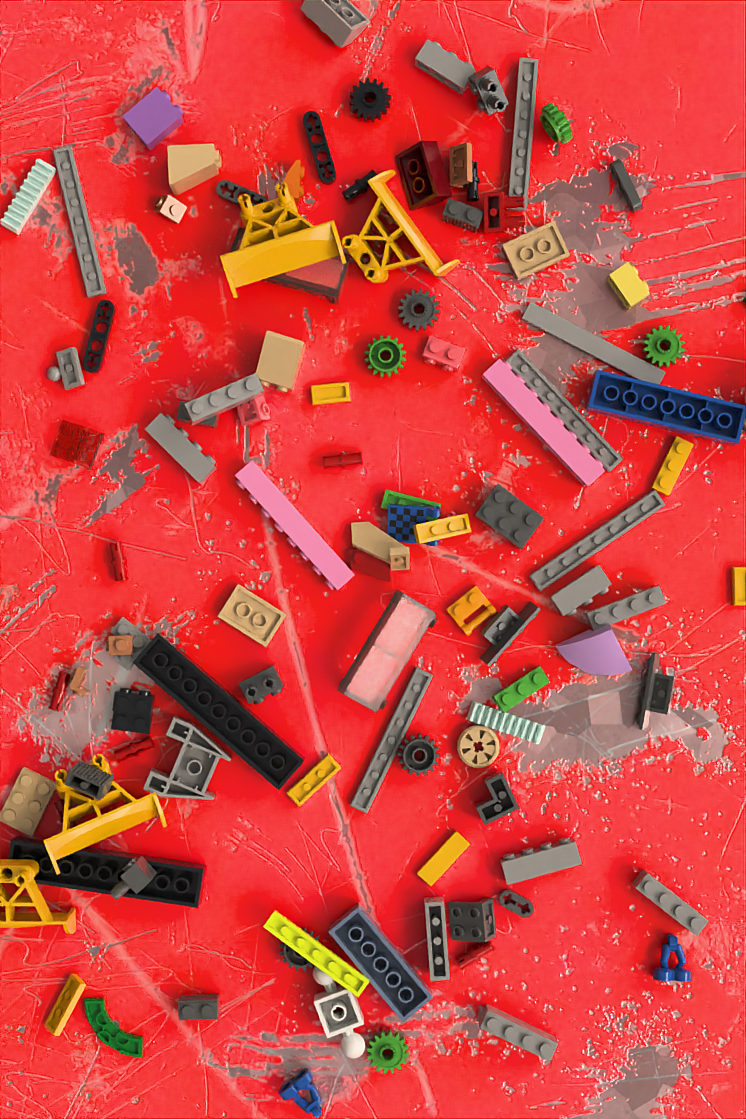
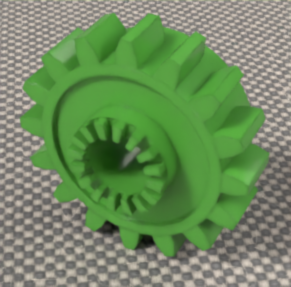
M548 103L542 107L540 121L550 138L556 143L561 142V144L570 141L573 137V132L569 128L570 122L566 118L565 113L561 110L559 111L558 107L553 103Z
M662 325L658 326L657 330L655 328L651 329V334L647 333L645 335L648 340L642 342L645 345L642 352L647 354L645 359H650V364L656 363L658 368L662 364H664L665 368L669 367L670 363L672 365L676 364V359L680 360L682 358L679 353L685 351L681 347L685 341H680L679 339L682 334L676 335L677 329L675 328L671 331L670 325H667L665 329H663ZM665 343L667 351L660 349L659 344Z
M381 335L380 340L377 341L374 338V344L367 345L370 351H365V355L369 356V358L365 359V363H370L368 369H374V375L379 372L381 378H383L384 374L391 378L392 372L396 375L398 374L397 368L403 369L404 366L401 362H406V358L402 357L406 354V351H401L403 344L398 345L397 338L391 340L390 335H388L387 339H384ZM384 352L389 353L391 356L387 361L380 358V355Z
M382 1029L379 1035L374 1033L375 1038L369 1039L371 1046H367V1051L370 1052L367 1054V1059L371 1060V1067L377 1065L376 1071L379 1072L382 1068L384 1069V1074L387 1073V1070H391V1073L394 1074V1068L401 1070V1063H407L404 1057H409V1052L406 1051L409 1049L408 1043H404L405 1037L400 1038L399 1032L393 1033L392 1029H389L388 1032ZM388 1048L393 1050V1052L390 1054H385L383 1052L385 1049Z

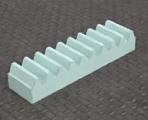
M36 159V164L32 166V171L28 173V178L24 179V184L20 186V191L16 193V198L12 199V204L8 206V211L4 213V218L0 220V224L17 235L20 234L57 172L55 167L41 159Z
M475 701L471 702L466 717L469 721L536 744H540L545 725L507 712L502 713L498 709Z

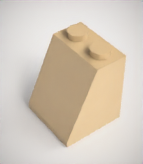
M214 143L167 146L169 185L174 195H179L218 175L219 168H222V159Z
M267 330L256 370L261 385L269 387V385L276 386V390L284 393L293 391L306 350L305 343Z

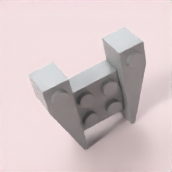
M175 715L166 735L184 742L172 772L169 775L152 768L143 789L151 793L155 792L156 795L161 797L214 800L215 793L206 789L219 758L230 761L232 755L194 722Z

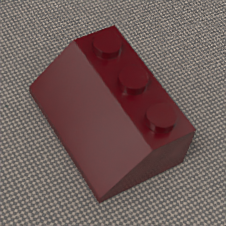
M420 141L395 156L410 211L438 204L452 196L437 141Z

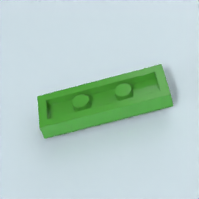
M387 489L385 490L381 508L388 510L389 504L441 507L440 503ZM427 516L426 520L435 521L438 517Z
M537 666L492 696L500 711L505 713L550 683L542 668Z

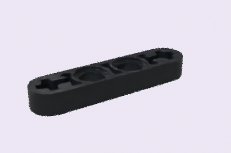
M308 111L303 117V123L319 179L323 184L330 185L336 180V171L321 119L315 111ZM309 117L315 120L316 129L312 130L311 123L308 122ZM315 134H319L323 138L318 144L312 142V137ZM321 152L326 153L328 156L324 162L317 159V155ZM325 166H327L329 174L332 173L330 179L323 177L325 175Z
M102 300L97 305L83 360L85 370L92 374L98 373L102 368L116 312L115 306L109 300ZM106 305L111 309V311L106 312L105 316L109 321L99 318V316L104 317L102 307H106ZM101 322L107 325V329L103 333L97 331V325ZM95 341L102 343V348L99 351L92 349V344ZM90 353L100 355L99 358L95 356L94 362L97 366H94L92 369L88 365L89 362L93 361V356Z

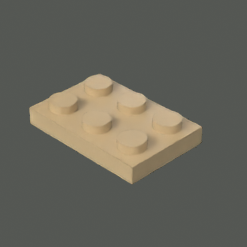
M555 221L502 244L503 251L517 280L570 256Z
M238 584L217 617L267 647L287 614Z
M23 767L0 813V821L33 836L56 790L55 781Z

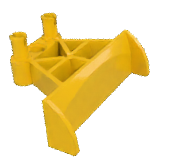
M394 170L384 171L368 180L367 182L379 198L360 235L351 234L342 239V245H345L344 248L349 251L368 280L373 283H383L388 279V270L424 261L435 276H445L461 263L459 259L445 265L442 263L385 183L396 174ZM383 206L387 208L400 226L391 235L378 218ZM374 224L383 236H369ZM405 233L421 257L408 260L395 240ZM366 240L387 241L382 262ZM393 251L401 262L390 264ZM366 254L370 256L368 264H365L363 261Z
M281 182L283 189H281L279 183L275 186L279 198L252 206L248 194H244L245 201L242 195H240L238 202L242 210L240 216L245 233L239 250L220 256L233 297H238L235 289L237 287L340 255L342 264H345L346 260L334 220L316 226L312 225L298 213L295 200L290 195L288 185L285 182Z
M97 754L98 758H96V755H94L92 763L89 765L96 767V769L99 768L103 772L106 771V773L111 775V770L108 762L105 761V757L102 754ZM60 769L61 774L58 771L55 773V787L59 797L65 799L63 831L43 840L58 875L60 870L56 860L156 816L159 817L163 828L167 824L155 792L136 800L117 783L112 781L110 788L112 792L107 793L100 801L95 798L91 800L80 795L82 792L66 786L65 781L68 773ZM120 800H124L127 803L103 815L99 811V809ZM72 802L79 805L71 809ZM92 812L96 813V818L70 829V822Z
M0 859V906H6V912H0V928L63 924L67 934H73L76 931L75 908H71L69 913L50 912L34 880V877L39 872V864L35 860ZM5 868L11 869L12 874H8ZM1 883H15L20 888L12 896ZM26 887L30 896H18ZM15 906H35L38 912H15Z

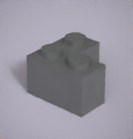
M501 770L483 778L492 795L475 804L484 825L519 809Z

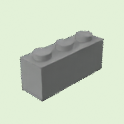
M428 39L415 58V66L461 95L464 94L470 84L468 77L476 72L471 63L463 62L458 59L454 52H447L438 42Z
M596 565L550 595L549 598L561 616L567 615L569 617L577 612L576 608L581 604L586 606L593 601L592 597L596 594L601 596L609 590L608 586L612 583L600 565Z

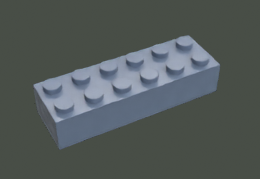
M359 902L329 926L328 932L363 975L370 980L369 982L402 1022H405L433 998V993L429 986Z

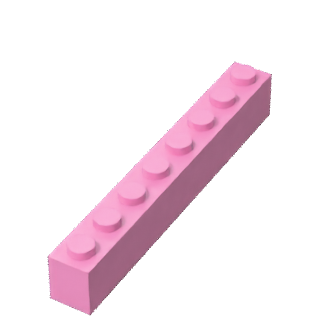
M500 359L497 360L482 375V379L585 488L588 487L605 471L602 468L604 466L602 462L597 458L594 459L589 454L591 451L587 446L578 443L576 440L577 436L571 430L567 431L563 427L564 422L558 416L554 417L550 413V407L545 402L541 403L537 399V393L524 385L525 381L520 375L517 374L515 376L511 371L512 367L505 360L503 362Z
M253 460L235 475L238 478L235 482L243 490L245 488L248 489L251 493L249 495L251 500L255 504L259 502L264 507L261 511L268 519L271 516L276 521L274 524L281 533L285 531L289 535L287 540L293 547L298 545L302 550L300 552L301 556L306 561L310 559L315 564L312 568L319 576L323 573L327 578L326 584L332 590L334 588L339 590L355 576Z

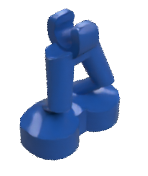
M673 934L667 935V943L662 944L661 967L653 970V979L657 981H691V971L682 968L686 963L682 945L678 944V938ZM675 951L679 962L674 968L670 969L667 961L670 952Z
M305 1068L293 1080L286 1082L280 1088L278 1094L283 1100L293 1098L294 1102L307 1114L312 1112L315 1118H319L322 1115V1107L320 1106L322 1100L315 1084H310L313 1078L312 1073L308 1068ZM299 1090H309L312 1101L307 1102L298 1094Z

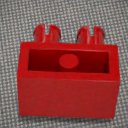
M504 192L483 193L485 233H507L508 228H525V222H519L525 221V215H507L508 208L525 207L524 202H519L525 201L524 195L507 197Z

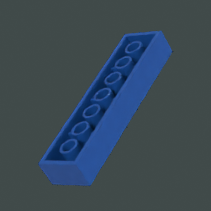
M596 370L593 374L585 407L587 411L731 446L739 444L746 416V405L601 370Z

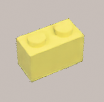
M629 262L606 278L627 310L650 294L647 283L640 280L637 269L634 265H630Z

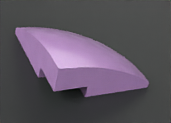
M610 624L594 631L589 629L556 645L560 654L570 664L581 669V671L594 675L608 676L632 671Z

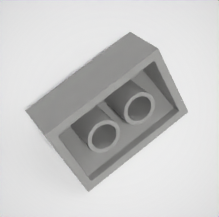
M305 0L300 8L306 17L314 21L319 26V29L326 33L333 43L340 48L351 44L371 22L349 0Z

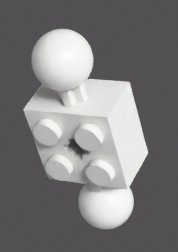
M314 966L313 977L318 984L324 985L326 990L314 995L313 1001L326 1036L330 1038L342 1033L343 1038L340 1044L342 1053L351 1059L358 1058L365 1050V1041L360 1034L353 1031V1028L364 1025V1016L357 997L342 985L336 986L334 979ZM337 1007H340V1008H342V1011L339 1012V1010L336 1009V1008H337Z

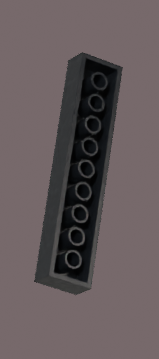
M158 633L132 662L278 790L281 789L305 761L304 756L163 633Z
M19 836L11 840L8 859L35 860L39 864V872L34 877L36 884L111 895L110 891L122 880L120 876L124 873L123 868L134 857L138 859L142 856L157 874L137 894L132 889H129L122 897L198 908L201 903L206 870L205 864L85 847L56 860L60 870V874L57 875L43 840ZM7 868L6 872L12 874L11 869Z

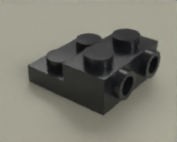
M120 688V691H115L111 729L150 734L155 696L150 695V691L139 690V693H132V689Z

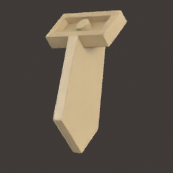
M370 522L351 523L352 545L389 563L391 571L410 570L409 547L404 546Z

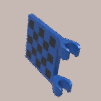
M389 504L387 534L398 542L417 544L413 525L426 523L427 516L439 517L441 508L439 506L424 507ZM434 540L421 544L437 546L439 540Z

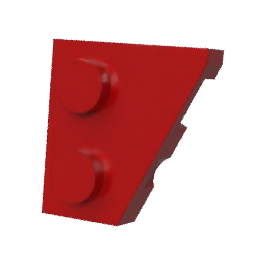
M360 549L349 550L352 570L391 582L389 563Z

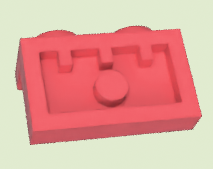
M430 335L421 358L427 364L435 365L436 363L441 365L445 371L453 372L454 370L457 372L465 349Z
M264 392L261 396L237 406L242 426L270 419V410L266 404Z

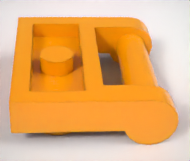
M476 585L446 609L467 636L490 615L494 616L497 613V610ZM484 604L487 609L466 625L463 620Z

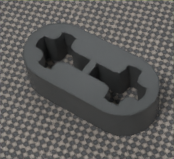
M504 889L499 893L501 905L521 917H528L533 913L534 909L531 901L511 889ZM508 894H511L510 897L515 902L513 903L511 901H507L505 903L503 896H508ZM520 903L521 905H525L526 903H528L527 906L529 910H524L523 912H521L522 909L517 904Z

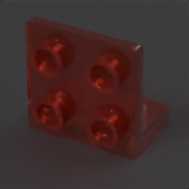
M62 420L50 456L91 470L104 434L91 428Z

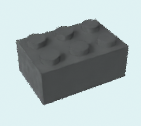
M499 484L495 486L474 514V517L519 550L525 546L544 520L543 516Z

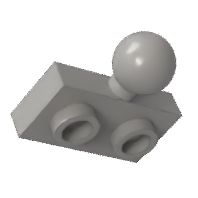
M71 347L56 352L59 367L52 366L48 369L47 377L49 380L56 382L62 378L66 390L85 385L77 349Z

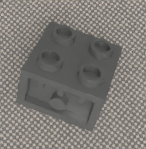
M485 898L479 902L450 901L448 903L452 940L487 942L496 937L493 898Z

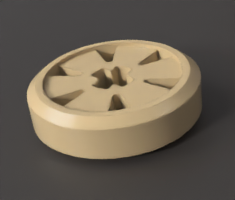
M473 725L466 728L460 734L457 741V751L464 763L474 768H483L493 763L500 749L496 734L490 728L483 725ZM479 741L482 742L483 749L475 751L473 744Z

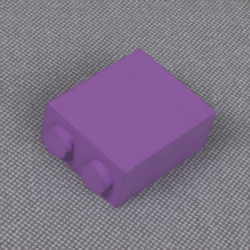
M158 87L153 89L122 116L125 123L150 151L184 122L182 117L184 113L177 104L173 105L170 102L171 97L165 90L161 92Z

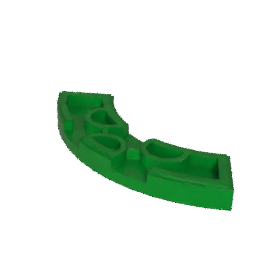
M85 998L86 1016L98 1038L121 1054L143 1057V1036L133 1035L120 1029L107 1012L105 998Z

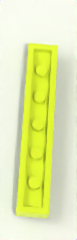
M275 910L263 926L355 996L359 997L370 980L278 911Z

